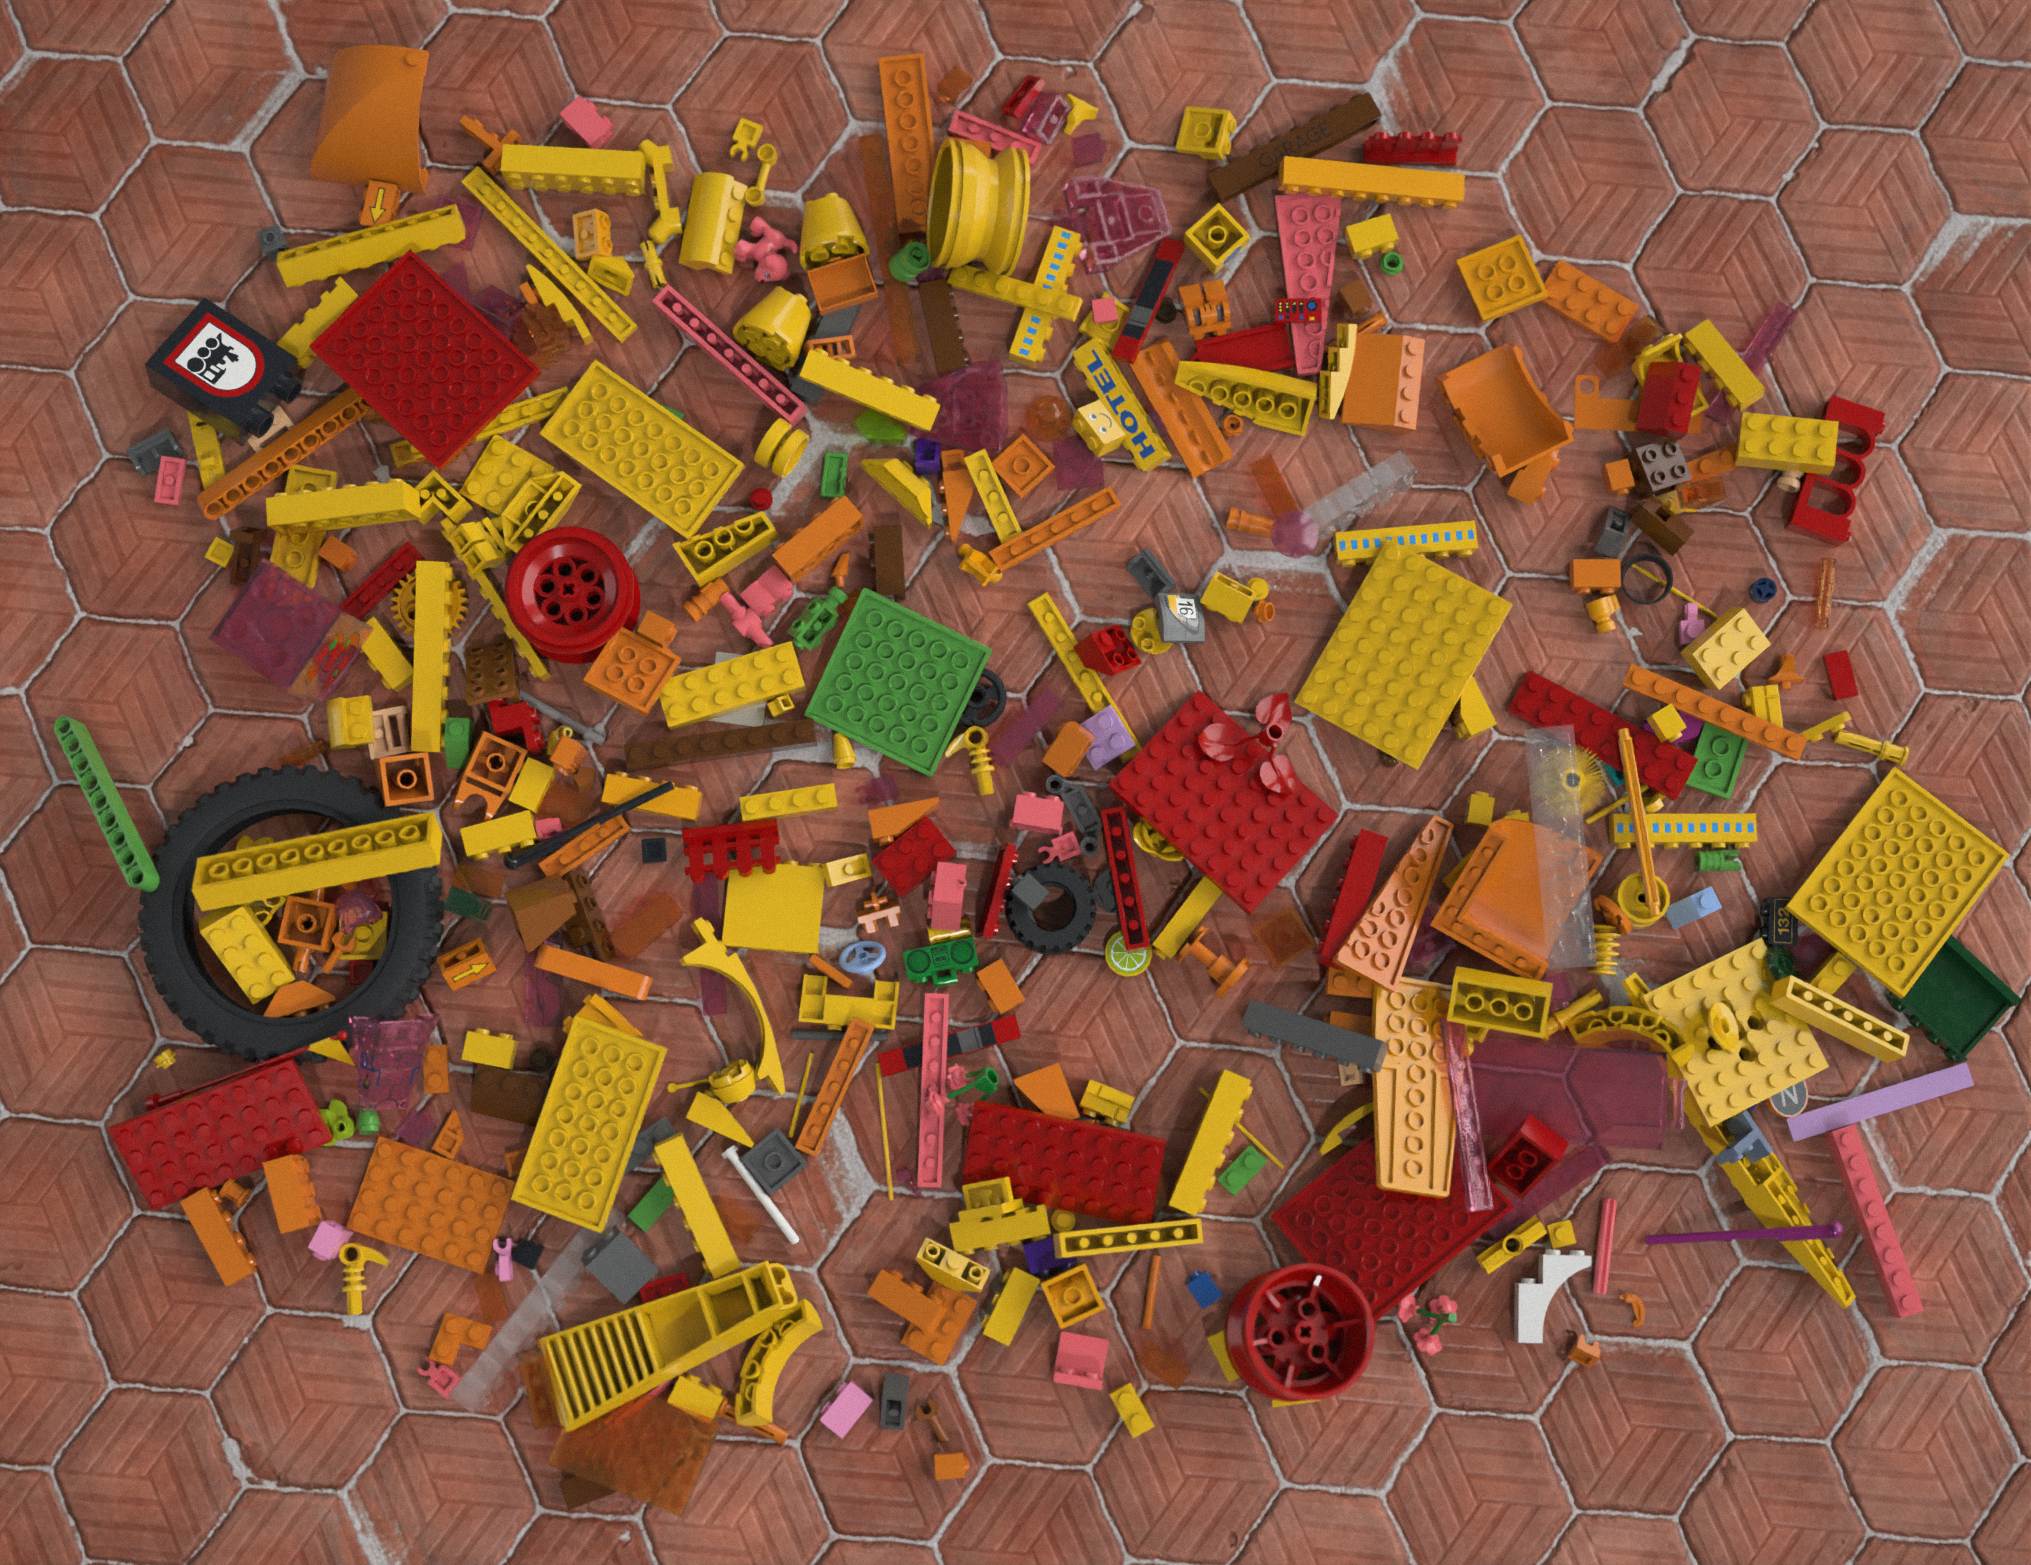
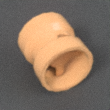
M1781 470L1782 476L1778 478L1777 487L1789 492H1799L1801 488L1799 480L1804 476L1805 472Z

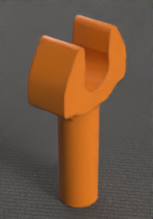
M346 931L336 933L331 939L334 942L335 949L321 968L327 974L331 972L343 953H353L356 949L357 939L354 937L346 946L342 945V939L345 937Z

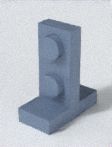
M1745 1110L1724 1122L1735 1140L1716 1155L1715 1158L1720 1165L1728 1161L1733 1164L1743 1158V1154H1745L1752 1164L1770 1155L1774 1150L1748 1111Z

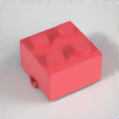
M1022 792V795L1017 794L1014 816L1010 820L1011 828L1061 836L1063 827L1060 826L1064 802H1061L1059 797L1047 795L1046 799L1037 798V794L1032 792Z
M938 862L937 871H932L927 918L932 919L931 929L960 932L961 917L964 915L962 907L964 890L967 885L965 880L967 865Z

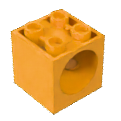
M1084 1262L1040 1282L1061 1329L1106 1309Z

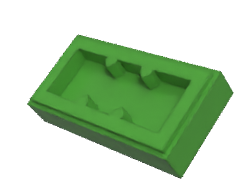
M825 451L821 499L833 500L836 497L842 498L844 496L849 454Z

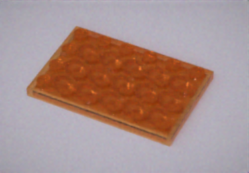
M643 1393L570 1432H565L563 1426L547 1464L683 1517L722 1423Z

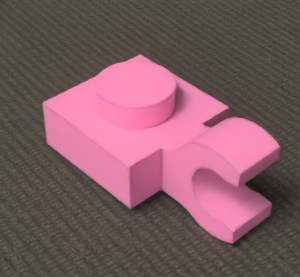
M1687 603V605H1684L1685 621L1678 622L1680 645H1689L1705 631L1704 619L1697 620V603Z
M507 1238V1246L505 1248L499 1246V1239H494L493 1248L500 1254L499 1261L495 1262L496 1276H499L500 1281L513 1280V1261L511 1260L513 1257L511 1255L513 1241L511 1238Z

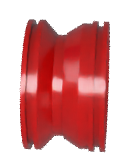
M1304 1263L1270 1270L1252 1278L1234 1296L1229 1305L1224 1323L1225 1349L1236 1374L1256 1393L1282 1402L1321 1400L1344 1392L1365 1371L1371 1359L1375 1342L1373 1315L1363 1293L1344 1274L1320 1264ZM1294 1287L1288 1300L1277 1293L1278 1290ZM1318 1295L1328 1303L1333 1312H1319ZM1304 1303H1306L1310 1309L1309 1314L1307 1316H1305L1301 1310V1307ZM1259 1312L1266 1324L1254 1328ZM1274 1331L1277 1332L1280 1337V1341L1277 1345H1275L1271 1340V1336ZM1339 1338L1338 1348L1332 1360L1327 1343ZM1314 1345L1319 1350V1356L1316 1359L1311 1355V1348ZM1260 1355H1273L1271 1369L1265 1364ZM1303 1367L1314 1376L1308 1380L1296 1381Z

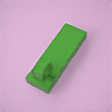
M661 1177L628 1217L642 1230L647 1232L673 1202L672 1196L675 1195L672 1186L667 1187L663 1177Z

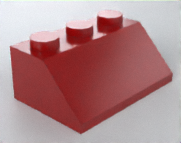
M1650 362L1635 430L1667 438L1674 437L1677 440H1681L1686 436L1702 367L1683 362Z

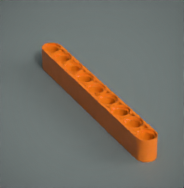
M349 387L202 491L197 497V505L205 517L210 520L222 517L373 410V408Z

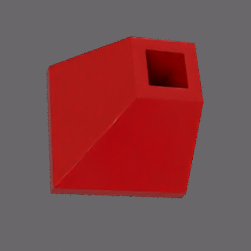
M1119 624L1091 633L1073 647L1084 667L1109 676L1117 675L1142 664L1137 652L1131 646Z

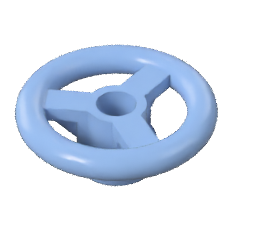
M869 940L859 941L849 945L842 951L839 957V964L847 972L867 975L883 963L886 957V950L878 942ZM863 948H874L879 953H868ZM855 951V958L851 962L847 963V956L851 952Z

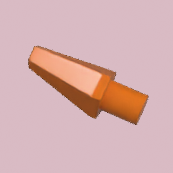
M850 553L840 556L830 574V577L834 578L837 588L845 587L844 577L847 576Z

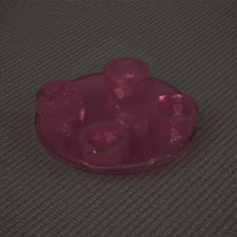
M1300 511L1283 513L1275 520L1271 528V542L1281 554L1295 559L1310 553L1318 540L1316 523L1309 515Z

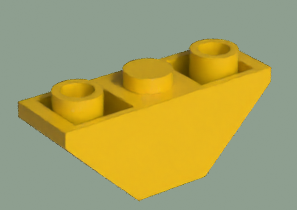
M927 1237L915 1258L932 1280L955 1291L981 1292L991 1272L990 1269Z

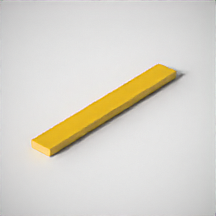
M566 386L507 406L468 445L492 438L494 434L501 435L551 418L569 395L568 387ZM407 440L389 445L398 469L426 460Z
M1048 592L1027 603L1028 608L1093 715H1096L1110 705L1113 706L1136 744L1135 747L1119 756L1123 764L1132 760L1142 750V747L1096 671L1084 667L1073 648L1078 642Z

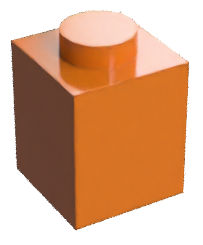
M1628 459L1607 463L1600 469L1608 496L1614 494L1616 497L1628 495L1629 491L1635 486Z
M333 535L329 536L317 553L321 558L343 573L355 567L358 561L357 557L359 556L352 548Z
M964 1451L934 1453L935 1480L965 1478V1472L970 1471L969 1456L964 1457Z

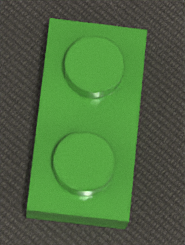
M1249 1145L1217 1180L1235 1196L1268 1161Z

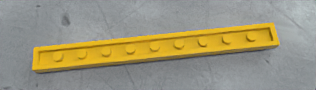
M478 166L461 181L621 344L638 329V326Z

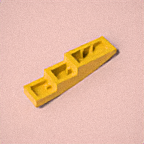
M531 264L526 265L548 312L550 313L558 309L567 329L576 325L585 345L593 342L594 340L585 323L566 296Z
M1337 323V347L1328 348V370H1320L1319 417L1334 419L1343 399L1355 352L1357 324Z

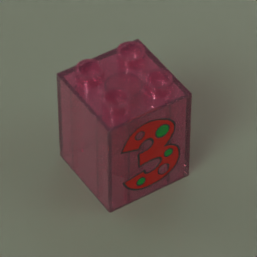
M264 558L208 639L287 693L322 707L375 628L298 576Z

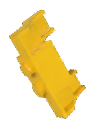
M804 974L799 1022L828 1025L829 1030H842V1026L848 1027L852 1017L856 1016L874 1024L877 1029L895 1030L899 982L875 980L873 999L827 995L828 976Z

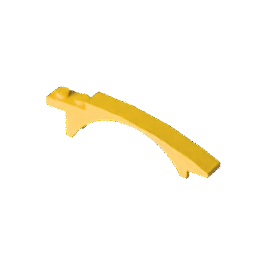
M701 917L691 923L690 926L703 945L682 957L679 961L682 966L702 967L722 974L735 983L747 996L757 1015L761 1035L760 1054L754 1070L755 1081L765 1077L776 1096H780L785 1093L783 1072L773 1032L757 990L736 952L727 957L725 954L727 949L721 940L717 941L714 937V928L708 920L704 921Z

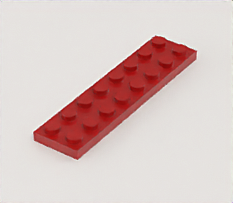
M1529 670L1507 710L1508 713L1577 750L1579 748L1589 756L1594 755V759L1601 761L1622 774L1624 772L1618 743V730L1628 728L1629 735L1632 737L1639 783L1673 801L1678 799L1699 760L1665 741L1661 743L1658 737L1532 670Z

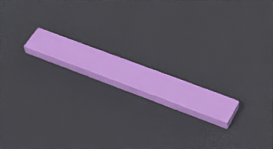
M1965 1062L1804 1112L1795 1117L1785 1118L1784 1121L1791 1142H1795L1974 1086L1968 1065Z

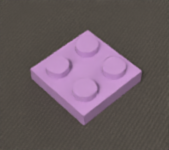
M1112 705L1080 724L1097 737L1085 754L1095 771L1136 746Z

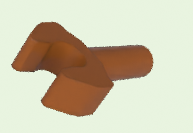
M927 1398L931 1412L925 1414L922 1412L921 1407L916 1405V1417L919 1421L929 1422L942 1444L949 1437L936 1417L940 1407L937 1402Z

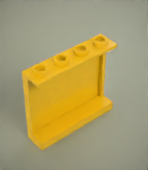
M785 860L784 864L776 865L777 869L773 874H765L762 866L753 867V873L749 877H741L738 869L729 870L722 942L725 947L813 955L814 953L819 955V936L825 886L822 864L808 863V866H798L797 861Z

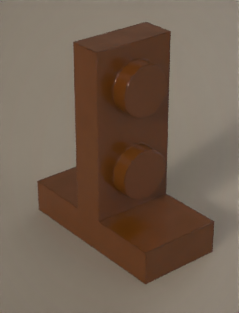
M248 526L230 530L229 540L235 541L230 584L250 588L256 587L260 545L262 540L267 539L268 530Z

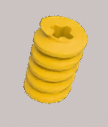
M1592 925L1591 929L1597 933L1590 935V938L1596 942L1589 944V948L1595 952L1588 953V957L1594 961L1587 963L1586 966L1592 969V971L1587 973L1604 976L1616 975L1617 972L1610 969V966H1615L1618 962L1612 960L1611 957L1619 956V953L1612 950V948L1620 946V943L1614 941V938L1621 937V934L1615 931L1616 927Z

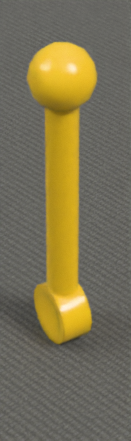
M708 1079L677 1085L670 1083L667 1089L669 1092L674 1093L677 1089L710 1084Z

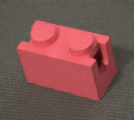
M579 95L559 115L562 122L588 149H599L614 136L610 131L613 125L604 115L600 117L595 112L597 108L589 99L585 101Z

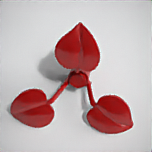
M1288 693L1270 695L1256 705L1255 719L1258 723L1265 725L1256 735L1233 742L1234 734L1232 730L1223 723L1211 724L1198 735L1197 741L1201 750L1209 758L1218 762H1225L1234 757L1235 751L1233 746H1239L1259 739L1262 745L1271 747L1268 754L1269 761L1261 764L1259 769V777L1262 784L1270 791L1276 793L1294 794L1296 779L1292 763L1284 755H1277L1273 758L1274 751L1278 748L1277 742L1283 738L1284 732L1289 729L1292 722Z

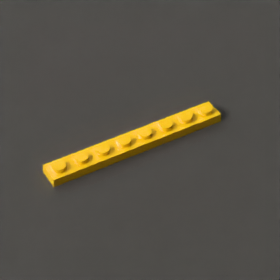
M447 517L440 522L444 527L441 532L446 540L450 542L448 537L457 527ZM454 549L453 551H454V553L456 554V556L458 557V559H459L460 561H463V560L461 559V557H462L464 554L459 555V554L457 553V551ZM467 568L466 571L473 581L477 579L481 585L478 590L485 600L490 599L493 604L490 609L498 620L502 618L506 624L503 629L510 639L514 637L518 643L515 648L522 658L527 657L530 665L528 669L535 678L539 676L543 681L550 678V672L535 649L512 623L505 602L484 569L478 574L472 575Z

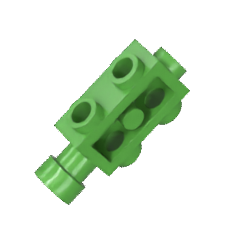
M833 585L827 592L828 596L825 600L815 596L787 631L793 638L792 644L798 649L803 650L806 648L811 651L812 648H817L822 643L823 634L836 626V618L839 614L835 609L848 598L836 586Z

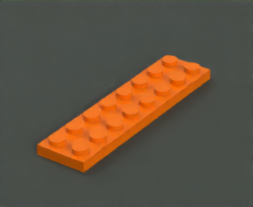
M924 53L878 58L898 233L899 236L926 234L928 202L936 162V152Z

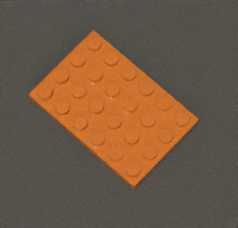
M379 1136L346 1229L483 1275L493 1251V1241L498 1237L517 1182Z

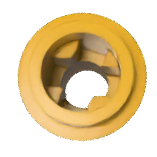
M841 733L833 735L834 764L837 765L838 769H848L855 766L857 757L848 737Z

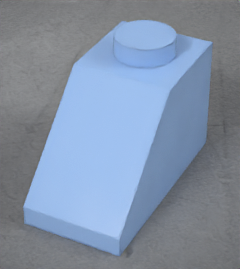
M1711 886L1669 905L1665 915L1674 930L1721 909L1722 906Z

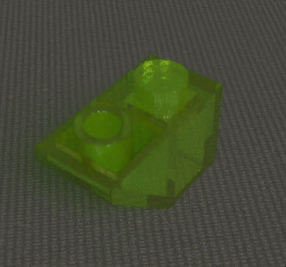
M868 408L854 421L855 429L870 444L904 445L907 443L905 436L907 432L899 423L894 424L889 419L890 416Z

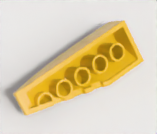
M1192 361L1179 362L1174 382L1199 396L1204 395L1212 399V402L1219 406L1224 405L1232 409L1233 413L1239 416L1244 415L1252 419L1253 423L1259 426L1300 436H1305L1318 385L1317 383L1252 368Z

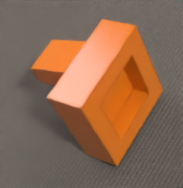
M1581 1334L1570 1349L1568 1358L1591 1368L1599 1359L1601 1353L1599 1342L1594 1340L1589 1345L1585 1343L1586 1336Z

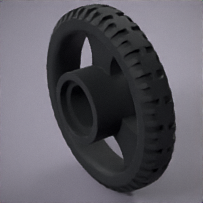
M984 668L981 676L989 679L993 684L988 689L976 684L973 693H980L983 699L979 703H973L969 699L966 705L968 710L959 720V723L966 727L978 726L981 728L991 725L1002 715L1007 700L1005 686L1001 679L988 669ZM989 699L998 700L997 707L989 716L983 719L978 717V711L985 708Z

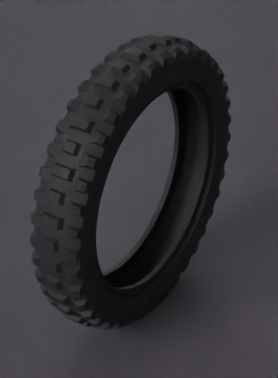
M307 764L304 765L303 769H298L293 765H282L280 770H273L269 767L258 768L257 774L253 775L247 772L238 775L235 782L229 783L225 781L214 787V793H204L195 801V807L186 808L177 817L179 820L177 825H170L164 836V844H158L152 859L160 878L159 885L152 892L141 890L139 904L143 905V909L138 911L139 928L143 929V933L139 934L141 951L147 952V955L143 957L149 974H154L151 978L155 985L154 987L158 995L164 996L162 999L169 1010L175 1015L178 1014L177 1017L183 1022L182 1025L187 1030L194 1031L208 1045L214 1044L220 1047V1051L231 1056L236 1054L242 1056L243 1060L253 1063L257 1059L267 1061L335 1036L340 1031L347 1033V1038L339 1041L348 1054L349 1049L353 1047L363 1048L370 1044L371 1037L366 1036H380L390 1029L388 1024L391 1021L401 1019L407 1013L405 1006L413 1004L421 993L418 988L420 985L425 984L427 979L429 980L433 972L429 966L435 963L440 948L436 946V943L441 941V935L444 932V925L440 924V920L444 918V901L439 898L442 896L441 888H443L441 878L436 877V874H438L436 865L387 875L392 896V923L387 945L377 966L356 991L338 1004L311 1015L295 1018H274L254 1013L230 999L211 979L202 963L195 943L193 930L195 896L192 892L197 858L216 855L238 833L260 821L287 814H313L332 818L351 828L407 817L399 811L400 806H385L379 789L374 786L369 788L363 786L362 780L353 775L345 778L340 775L338 770L329 768L324 772L319 771L315 765ZM363 1031V1035L366 1036H357L356 1034H362ZM310 1050L293 1056L297 1066H302L304 1061L312 1060L315 1064L327 1062V1056Z

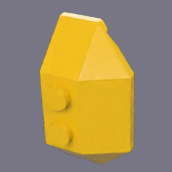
M897 458L863 459L860 462L861 468L928 530L932 528L931 489L929 488L931 485L922 476L918 478L912 473L914 469L906 461L901 463Z
M563 471L529 478L501 514L505 546L514 553H517L525 543L536 535L555 528L570 509L582 485Z

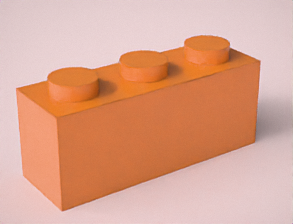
M892 1268L890 1271L881 1269L867 1294L919 1328L933 1334L947 1311V1308L941 1305L943 1300L932 1293L928 1297L922 1293L923 1287L913 1281L909 1284L902 1280L904 1275Z

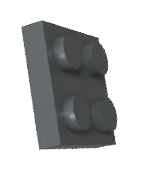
M778 1127L740 1158L770 1196L809 1165Z

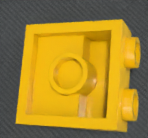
M1186 106L1175 149L1178 153L1200 155L1202 159L1223 161L1225 154L1228 155L1231 150L1229 137L1230 133H1234L1236 130V120L1229 110Z

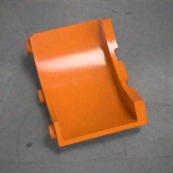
M1506 342L1435 377L1445 404L1450 403L1456 414L1453 420L1466 442L1480 460L1485 458L1487 468L1499 478L1574 441L1572 424L1549 405L1546 395L1543 391H1539L1522 360L1524 356L1521 348L1510 342Z

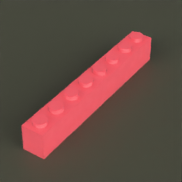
M669 284L652 300L655 309L778 418L789 422L792 425V429L808 413L806 405Z
M1846 1125L1824 1132L1892 1317L1903 1318L1923 1311L1855 1125Z

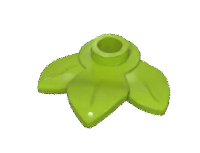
M332 1099L329 1110L319 1109L333 1136L332 1142L322 1146H333L339 1139L345 1140L353 1135L356 1129L355 1122L348 1116L347 1106L342 1101ZM342 1123L345 1127L343 1132L340 1130V1125Z

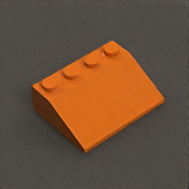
M1356 333L1355 352L1351 373L1343 396L1340 423L1403 436L1416 430L1425 340L1405 335Z

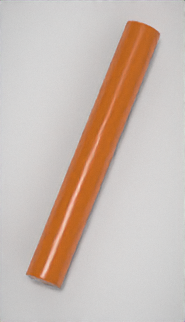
M1152 1255L1142 1323V1328L1145 1329L1152 1328L1161 1256Z

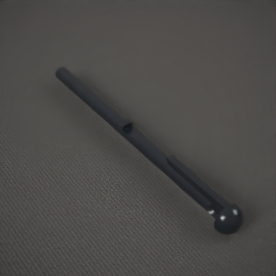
M671 781L666 782L514 855L508 852L503 858L504 865L511 870L517 869L563 847L564 844L562 842L585 832L591 826L600 823L601 826L610 819L674 790V785Z

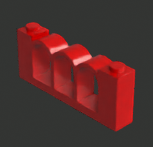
M1834 395L1826 400L1820 420L1839 421L1838 429L1858 436L1863 442L1864 451L1862 454L1856 455L1836 449L1835 461L1849 466L1854 473V482L1851 485L1841 484L1818 476L1815 473H1805L1801 477V488L1799 492H1796L1785 526L1786 530L1839 547L1844 542H1848L1852 533V529L1849 528L1852 520L1846 518L1856 508V497L1853 490L1861 485L1865 479L1866 469L1862 461L1874 450L1875 437L1883 433L1886 426V421H1883L1886 413ZM1816 487L1840 496L1845 505L1844 513L1842 515H1834L1808 506L1807 503L1812 488Z

